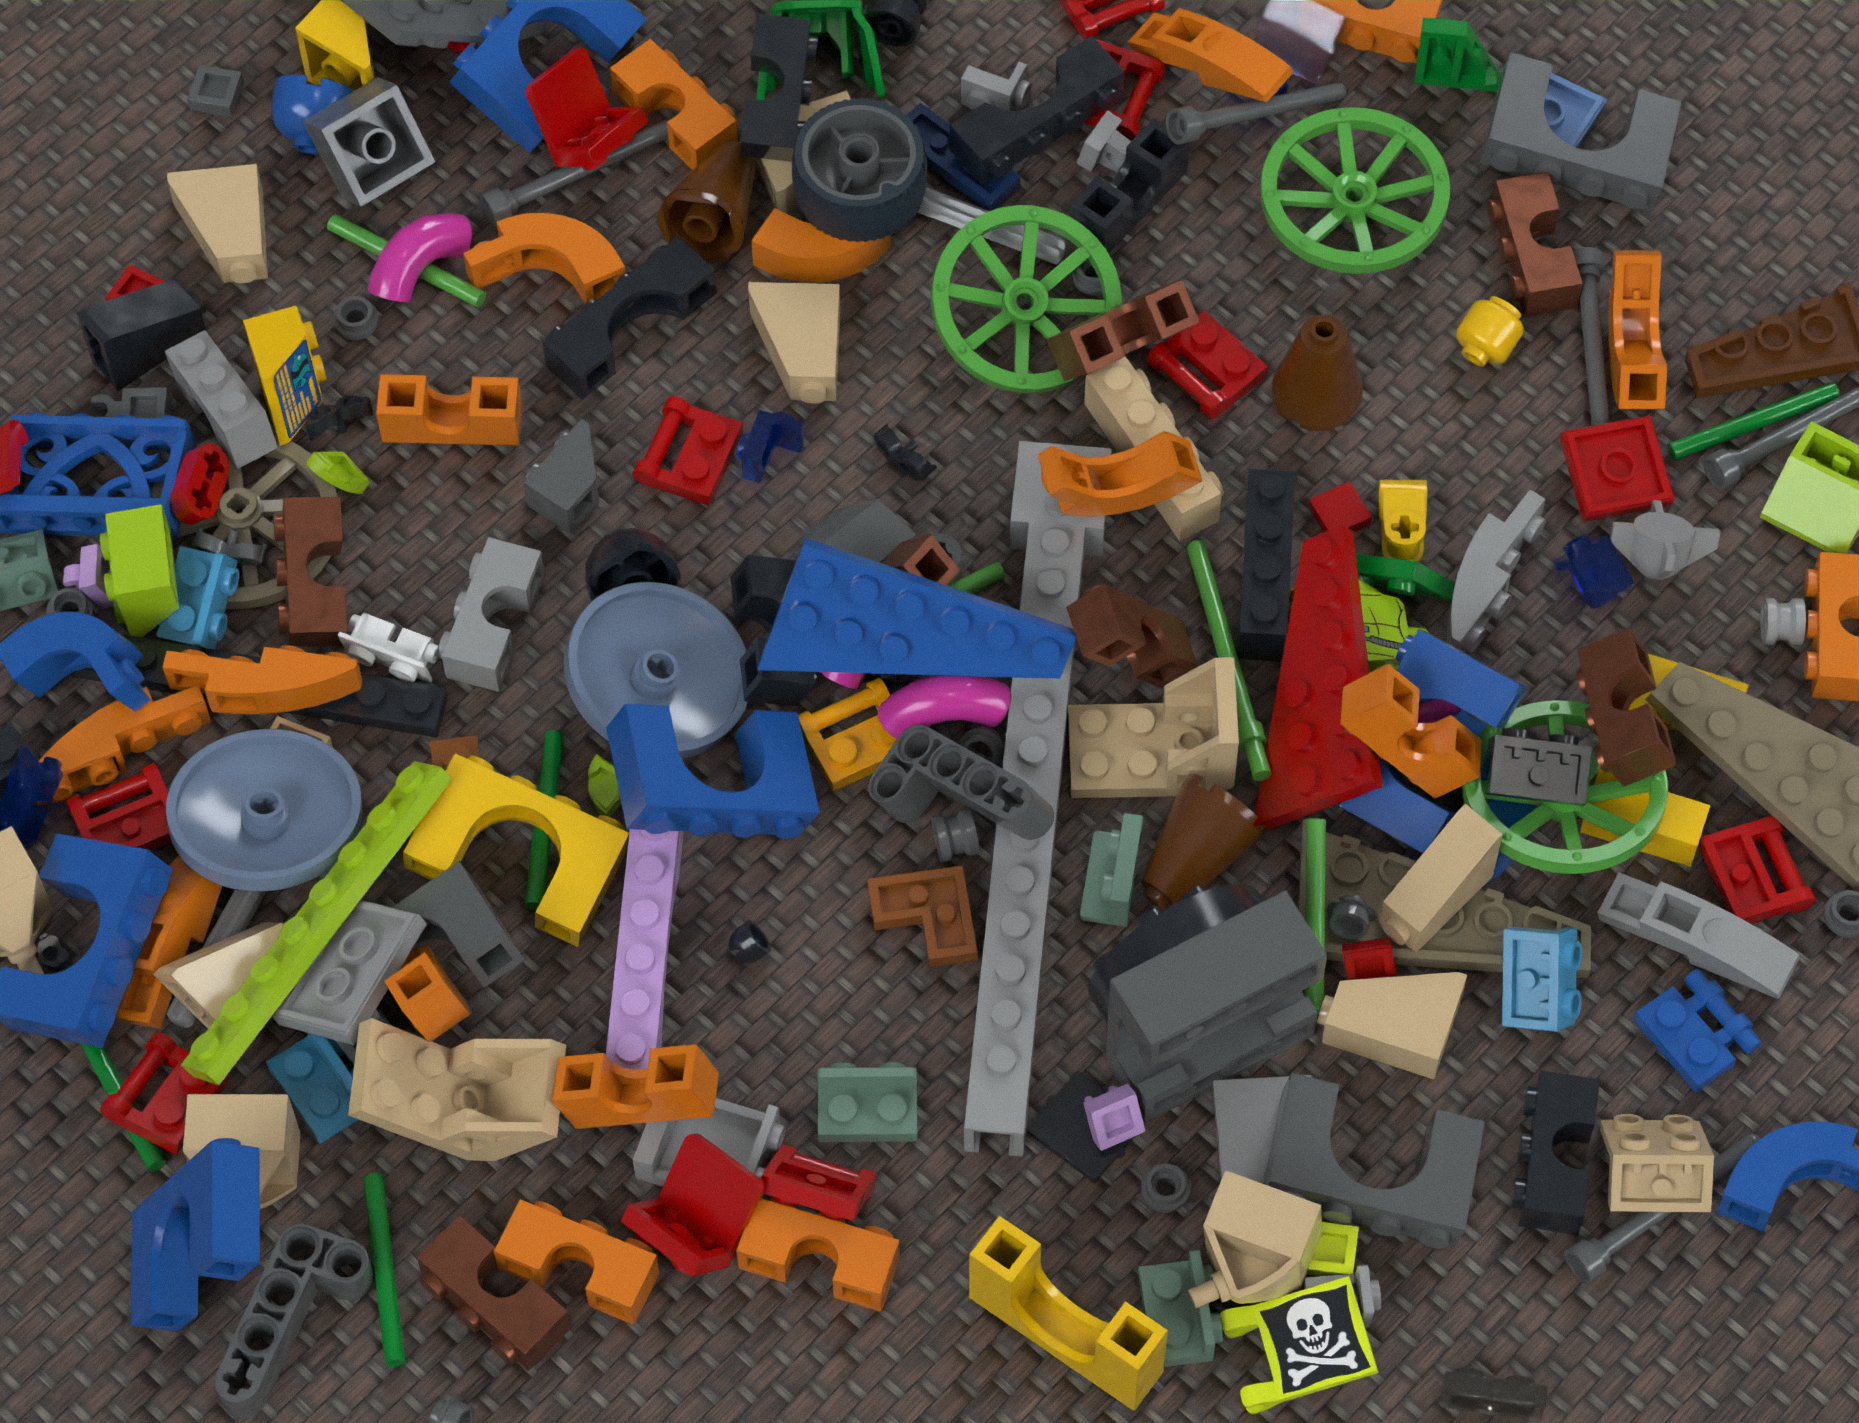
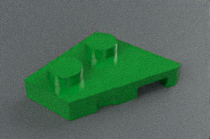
M1423 17L1414 84L1496 92L1501 74L1469 23L1445 17L1436 19Z
M1356 554L1358 579L1363 580L1372 587H1384L1388 591L1402 595L1413 596L1417 594L1452 601L1455 583L1417 561Z

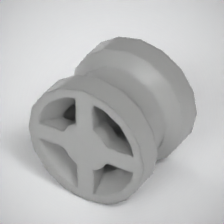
M1764 598L1760 617L1763 645H1773L1778 640H1787L1791 645H1802L1806 629V610L1803 598H1793L1788 603H1779L1775 598Z

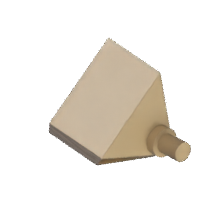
M12 826L0 832V957L7 956L10 962L17 964L22 971L44 974L34 955L37 952L34 942L54 914V911L35 866Z
M288 1094L187 1095L183 1152L187 1162L209 1142L219 1138H233L239 1140L241 1145L260 1148V1209L273 1204L297 1188L301 1133Z
M1225 1170L1203 1225L1206 1254L1216 1272L1210 1274L1211 1280L1188 1289L1194 1307L1199 1308L1217 1299H1220L1222 1303L1230 1299L1239 1304L1262 1302L1279 1298L1301 1289L1310 1262L1322 1236L1321 1205Z

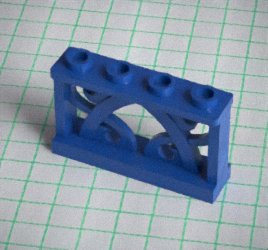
M35 412L28 415L11 416L10 421L13 419L19 421L28 435L27 444L21 447L20 484L22 475L32 480L22 495H18L20 484L8 493L0 494L1 534H24L43 529L44 535L100 536V533L107 532L105 514L162 504L170 526L171 538H178L181 521L172 510L170 502L171 492L186 452L195 449L198 442L186 420L169 415L161 416L160 418H136L125 414L117 415L116 417H92L81 413L72 416H48ZM31 447L52 448L47 453H41L37 450V455L44 464L42 469L32 467L26 462L28 451ZM147 450L171 451L169 460L163 466L147 472L142 470L154 466L161 458L159 452L151 456L146 455ZM100 452L105 453L116 461L127 474L105 483L96 492L94 497L82 496L76 484L70 478L64 476L73 467ZM164 480L161 497L153 498L149 483ZM57 485L65 488L68 491L67 495L54 496L60 492L58 488L53 486ZM120 490L125 497H111V495Z

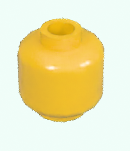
M1491 296L1489 300L1475 301L1456 331V338L1464 347L1461 351L1463 357L1480 367H1484L1487 362L1491 364L1504 363L1523 335L1524 327L1519 320L1521 313L1510 303L1495 296Z

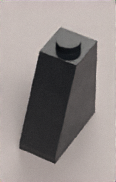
M175 279L86 307L77 313L91 361L117 392L167 360L166 350L204 330L206 331L202 316L206 313L203 302L193 290L186 292Z

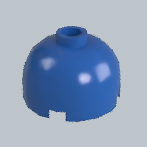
M284 75L277 78L271 106L274 125L285 138L294 142L296 150L308 154H319L303 121L354 90L343 84L323 78L321 79L320 86L306 84V75Z

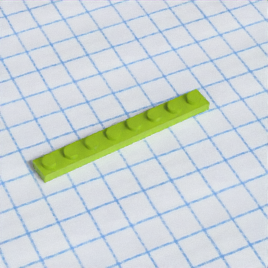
M414 761L411 766L399 774L394 788L384 801L369 813L367 823L355 839L343 847L338 855V861L325 878L313 886L308 900L295 917L289 919L283 925L279 938L266 955L259 958L253 964L246 981L236 994L230 996L224 1002L219 1016L206 1033L200 1035L194 1041L190 1054L181 1064L189 1074L195 1078L220 1085L451 782L452 778L442 767Z

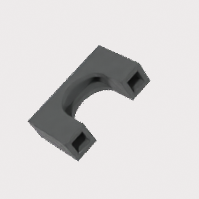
M1510 52L1499 79L1479 162L1493 166L1500 171H1511L1525 176L1549 172L1552 184L1577 190L1586 196H1598L1619 202L1628 208L1643 209L1651 212L1663 187L1682 101L1639 89L1628 111L1622 140L1615 146L1604 150L1589 151L1579 149L1565 143L1554 134L1544 115V100L1553 64Z
M460 861L392 907L419 914L427 924L410 953L426 945H447L456 948L465 964L484 988L525 960L483 892ZM380 1001L371 1018L391 1025L382 1010ZM337 1041L342 1050L354 1063L357 1041L355 1045Z
M1291 1072L1282 1090L1263 1184L1321 1205L1322 1218L1331 1223L1348 1224L1353 1222L1369 1226L1373 1232L1379 1235L1392 1237L1401 1234L1417 1238L1421 1244L1430 1248H1455L1466 1230L1485 1121L1436 1109L1426 1126L1417 1176L1409 1183L1397 1188H1370L1350 1178L1338 1165L1331 1149L1330 1133L1340 1085Z

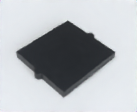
M1076 1071L1056 1096L1050 1095L1047 1098L1046 1108L1027 1128V1134L1093 1183H1096L1116 1158H1123L1125 1156V1147L1134 1137L1102 1151L1093 1141L1083 1103L1087 1096L1095 1098L1107 1092L1079 1071Z

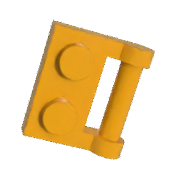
M880 677L866 683V689L812 714L808 710L798 714L803 740L833 792L873 774L897 740L884 729L878 715L827 739H823L819 732L872 706H875L878 711L880 704L890 696L885 683Z

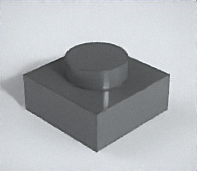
M199 64L187 98L189 110L232 118L244 83L242 72Z

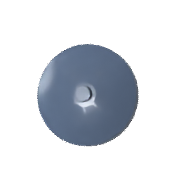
M638 582L613 588L594 599L585 608L568 637L564 652V675L567 688L582 717L606 740H608L606 727L625 703L669 706L681 759L692 757L720 743L735 727L748 701H744L740 658L746 652L741 637L731 622L715 606L683 588L656 582Z
M260 729L224 737L207 745L192 756L179 770L170 786L166 802V816L172 844L178 855L193 871L214 883L233 889L274 891L308 882L322 875L335 865L340 851L345 845L353 841L359 833L362 821V799L355 772L345 758L334 748L306 734L281 729Z

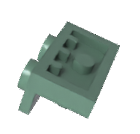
M43 529L0 539V611L50 599L58 591L52 571Z
M1124 813L1121 830L1112 829V832H1094L1080 909L1081 920L1127 927L1142 839V815Z
M897 1062L883 1063L877 1068H857L856 1065L851 1063H835L828 1068H819L817 1070L818 1142L917 1141L916 1068L906 1067L904 1064Z
M1200 1250L1189 1251L1188 1261L1138 1267L1144 1314L1168 1330L1164 1367L1213 1361L1215 1343L1223 1342L1219 1312L1210 1313L1209 1303L1195 1308L1188 1293V1289L1211 1280L1210 1274L1213 1273L1211 1265L1202 1266Z

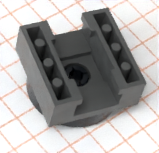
M1230 884L1208 889L1206 885H1200L1188 891L1180 902L1165 910L1162 907H1157L1146 912L1139 918L1137 922L1138 928L1126 936L1111 951L1096 959L1092 965L1095 971L1089 982L1088 994L1107 1024L1105 1060L1120 1085L1123 1086L1128 1083L1134 1090L1142 1118L1147 1123L1212 1089L1213 1080L1232 1079L1313 1037L1318 1011L1309 997H1305L1301 991L1323 980L1327 953L1286 890L1264 901L1259 892L1250 885Z

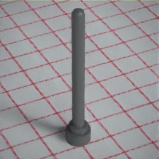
M1333 83L1273 96L1267 103L1254 100L1204 112L1192 106L1171 109L1167 113L1166 130L1169 138L1175 144L1180 145L1194 142L1199 139L1200 135L1204 134L1206 129L1338 101L1346 96L1347 91L1342 83Z
M670 119L663 120L635 133L633 141L616 148L607 156L608 161L596 169L584 170L583 167H561L510 191L508 188L500 190L496 187L481 194L480 203L487 219L496 228L497 221L512 217L513 214L518 213V207L667 139V122Z
M1582 247L1573 250V254L1583 283L1580 294V308L1591 426L1610 423L1597 283L1601 280L1605 270L1602 251L1593 247Z
M1859 386L1738 451L1734 449L1728 451L1720 449L1708 455L1703 460V467L1707 478L1719 490L1735 484L1745 472V467L1801 438L1811 421L1824 426L1858 408Z
M1748 1134L1715 1157L1713 1183L1732 1171L1745 1152L1761 1138L1756 1134ZM1637 1212L1599 1240L1591 1238L1589 1241L1581 1239L1565 1250V1260L1571 1271L1581 1282L1590 1284L1606 1272V1265L1610 1263L1611 1255L1672 1212Z

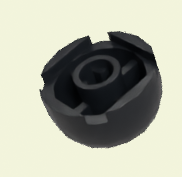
M637 528L619 529L605 535L594 545L585 564V582L591 601L613 588L626 584L656 582L676 586L678 580L680 581L681 579L680 570L667 544L655 534Z

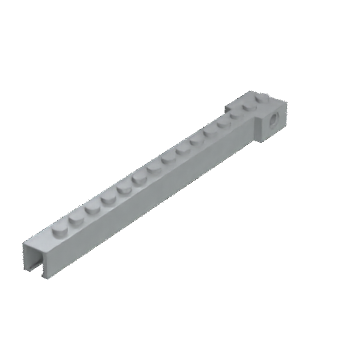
M1019 441L1010 520V549L1026 550L1020 611L1073 628L1066 607L1080 598L1084 555L1101 557L1103 555L1106 516L1083 517L1063 514L1058 499L1050 496L1042 484L1041 473L1043 471L1037 454L1054 446L1080 456L1101 457L1111 455L1112 449ZM1075 643L1060 679L1012 677L1003 769L1024 780L1052 806L1054 822L1045 835L1034 840L1021 838L999 824L996 825L964 1124V1151L979 1153L981 1132L1010 1135L1008 1155L1023 1157Z

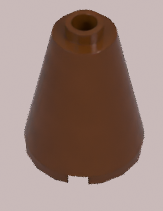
M724 141L718 144L663 200L658 210V226L664 238L670 243L679 236L707 263L726 261L732 253L738 252L745 239L757 165L756 158L740 156L739 142Z
M1316 315L1309 318L1303 324L1277 367L1272 379V401L1283 418L1287 420V417H1289L1293 421L1300 423V428L1308 431H1328L1344 425L1357 407H1359L1362 400L1363 384L1344 324L1336 317L1330 315Z
M1189 773L1183 781L1140 880L1146 888L1142 895L1153 905L1162 907L1164 910L1180 902L1182 897L1191 889L1200 885L1207 886L1258 842L1267 829L1265 825L1253 826L1258 817L1241 801L1220 786L1214 784L1210 791L1199 786L1198 784L1203 777L1197 774Z

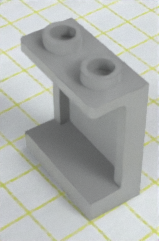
M716 1098L713 1117L646 1123L633 1157L636 1179L663 1187L684 1138L687 1135L699 1133L761 1178L770 1152L776 1154L784 1140L786 1126L780 1124L779 1107L769 1104L766 1113Z

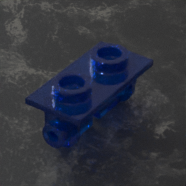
M22 747L16 764L11 768L8 775V784L0 801V832L12 826L24 849H27L30 843L37 841L39 831L48 812L44 806L34 805L35 801L51 803L64 775L61 771L62 763L59 760L45 757L43 762H38L27 747Z

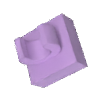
M98 543L81 547L80 564H72L64 568L63 585L66 587L76 585L77 590L84 592L102 609L114 606L113 601L109 602L104 583V574L111 573L109 560H104L101 546Z
M1128 1083L1121 1087L1110 1086L1108 1087L1109 1092L1095 1098L1087 1096L1084 1099L1085 1102L1083 1104L1092 1138L1101 1151L1146 1132L1136 1093Z

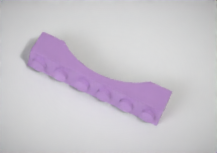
M630 829L606 1047V1056L614 1064L627 1069H648L650 1048L662 1047L668 945L674 899L680 874L683 831L651 834L646 830Z

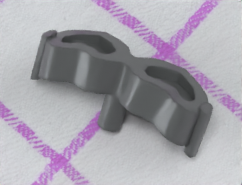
M198 528L193 546L200 551L225 554L237 560V564L258 565L263 563L268 544H236L239 532L230 530L227 542H224L204 533L202 529Z

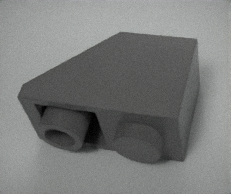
M583 419L571 431L565 430L558 437L553 451L542 463L536 462L529 469L524 479L527 506L569 534L580 525L599 503L589 423Z

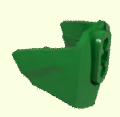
M785 0L771 5L770 15L810 20L809 35L828 37L841 55L842 79H849L854 76V35L864 83L867 87L876 91L878 98H885L875 32L865 19L863 2L861 0ZM759 72L757 100L765 101L766 95L775 90L777 78L774 75Z

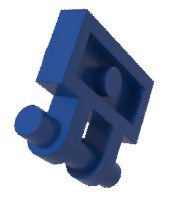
M1695 969L1684 979V982L1695 993L1692 997L1685 1000L1673 986L1636 1011L1633 1021L1695 1094L1734 1067L1736 1058L1727 1049L1729 1046L1737 1042L1744 1052L1749 1055L1762 1044V1041L1752 1031L1753 1023L1744 1013L1738 1014L1723 997L1724 989L1716 980L1709 981L1700 969ZM1707 1009L1723 1026L1716 1033H1713L1699 1016Z

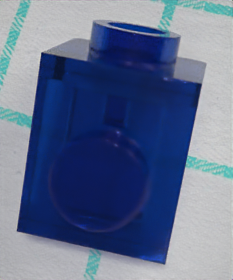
M759 410L750 433L744 432L741 435L737 447L736 458L741 460L743 479L757 483L761 482L775 446L801 452L804 445L803 423L786 413H770Z
M1587 534L1580 535L1566 543L1562 547L1565 554L1553 561L1557 570H1569L1591 609L1601 607L1635 584L1608 536L1589 538Z

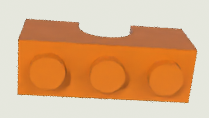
M1302 0L1298 31L1308 33L1318 39L1326 38L1344 43L1358 50H1369L1387 55L1400 62L1416 64L1423 17L1440 18L1442 0H1395L1390 6L1378 10L1366 8L1359 4L1357 0Z
M649 39L610 67L612 93L626 107L642 106L646 116L658 109L664 108L679 112L678 115L667 122L669 148L692 170L721 142H738V119L728 105L724 103L720 105L709 95L705 84L698 77L693 76L691 78L681 68L678 59L670 50H662L655 42Z
M380 374L376 415L382 442L520 446L523 404L518 378L472 377L471 391L461 395H446L430 388L426 375Z
M1819 552L1815 568L1807 569L1804 583L1805 597H1812V610L1806 611L1805 638H1812V651H1807L1805 654L1804 679L1812 680L1811 698L1859 701V637L1847 632L1840 623V621L1845 619H1859V555Z
M1387 664L1343 687L1341 725L1434 799L1480 777L1482 740L1452 715L1433 723H1418L1420 689L1391 665Z
M697 1044L650 1048L648 1069L643 1070L620 1067L614 1064L605 1053L558 1057L552 1102L575 1129L713 1117L719 1072Z
M760 1198L749 1224L743 1231L736 1252L739 1269L784 1283L787 1282L791 1268L799 1258L812 1253L826 1255L837 1265L832 1279L834 1298L882 1312L900 1260V1242L898 1239L893 1238L890 1232L876 1226H866L865 1229L846 1224L845 1220L827 1218L820 1212L815 1215L799 1210L796 1205L781 1204L773 1198H770V1200Z
M521 1199L519 1200L494 1250L499 1270L528 1282L532 1279L538 1286L543 1288L549 1275L559 1264L572 1260L586 1263L593 1269V1274L585 1288L589 1307L635 1325L660 1273L657 1255L653 1253L652 1248L647 1244L633 1238H627L624 1242L609 1236L605 1228L589 1220H581L580 1223L563 1217L561 1211L556 1207L542 1201H536L533 1205Z

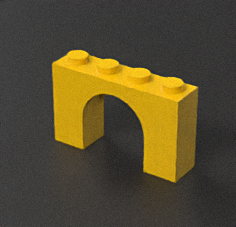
M1648 654L1657 687L1678 663ZM1694 668L1744 693L1747 692L1749 684ZM1652 691L1635 699L1628 710L1647 704L1648 702L1645 699ZM1653 708L1668 730H1678ZM1600 768L1596 773L1598 775L1594 785L1617 781V778L1611 771L1604 773ZM1649 792L1591 804L1637 824L1648 806ZM1668 792L1666 808L1660 827L1641 852L1691 867L1710 805ZM1583 819L1581 833L1609 842L1621 837Z
M455 753L445 771L452 780L416 826L403 851L404 868L433 880L457 862H461L472 840L490 825L502 821H522L532 824L551 838L560 857L557 871L535 912V928L579 947L628 850L629 832L624 831V826L611 817L599 815L596 818L580 811L581 807L565 796L556 795L552 798L537 791L535 784L521 776L512 775L511 778H508L493 771V766L482 758L469 755L466 759Z
M1000 1215L969 1254L970 1299L1133 1411L1136 1410L1164 1371L1167 1329L1126 1301L1109 1323L1092 1316L1075 1305L1051 1283L1041 1267V1243Z

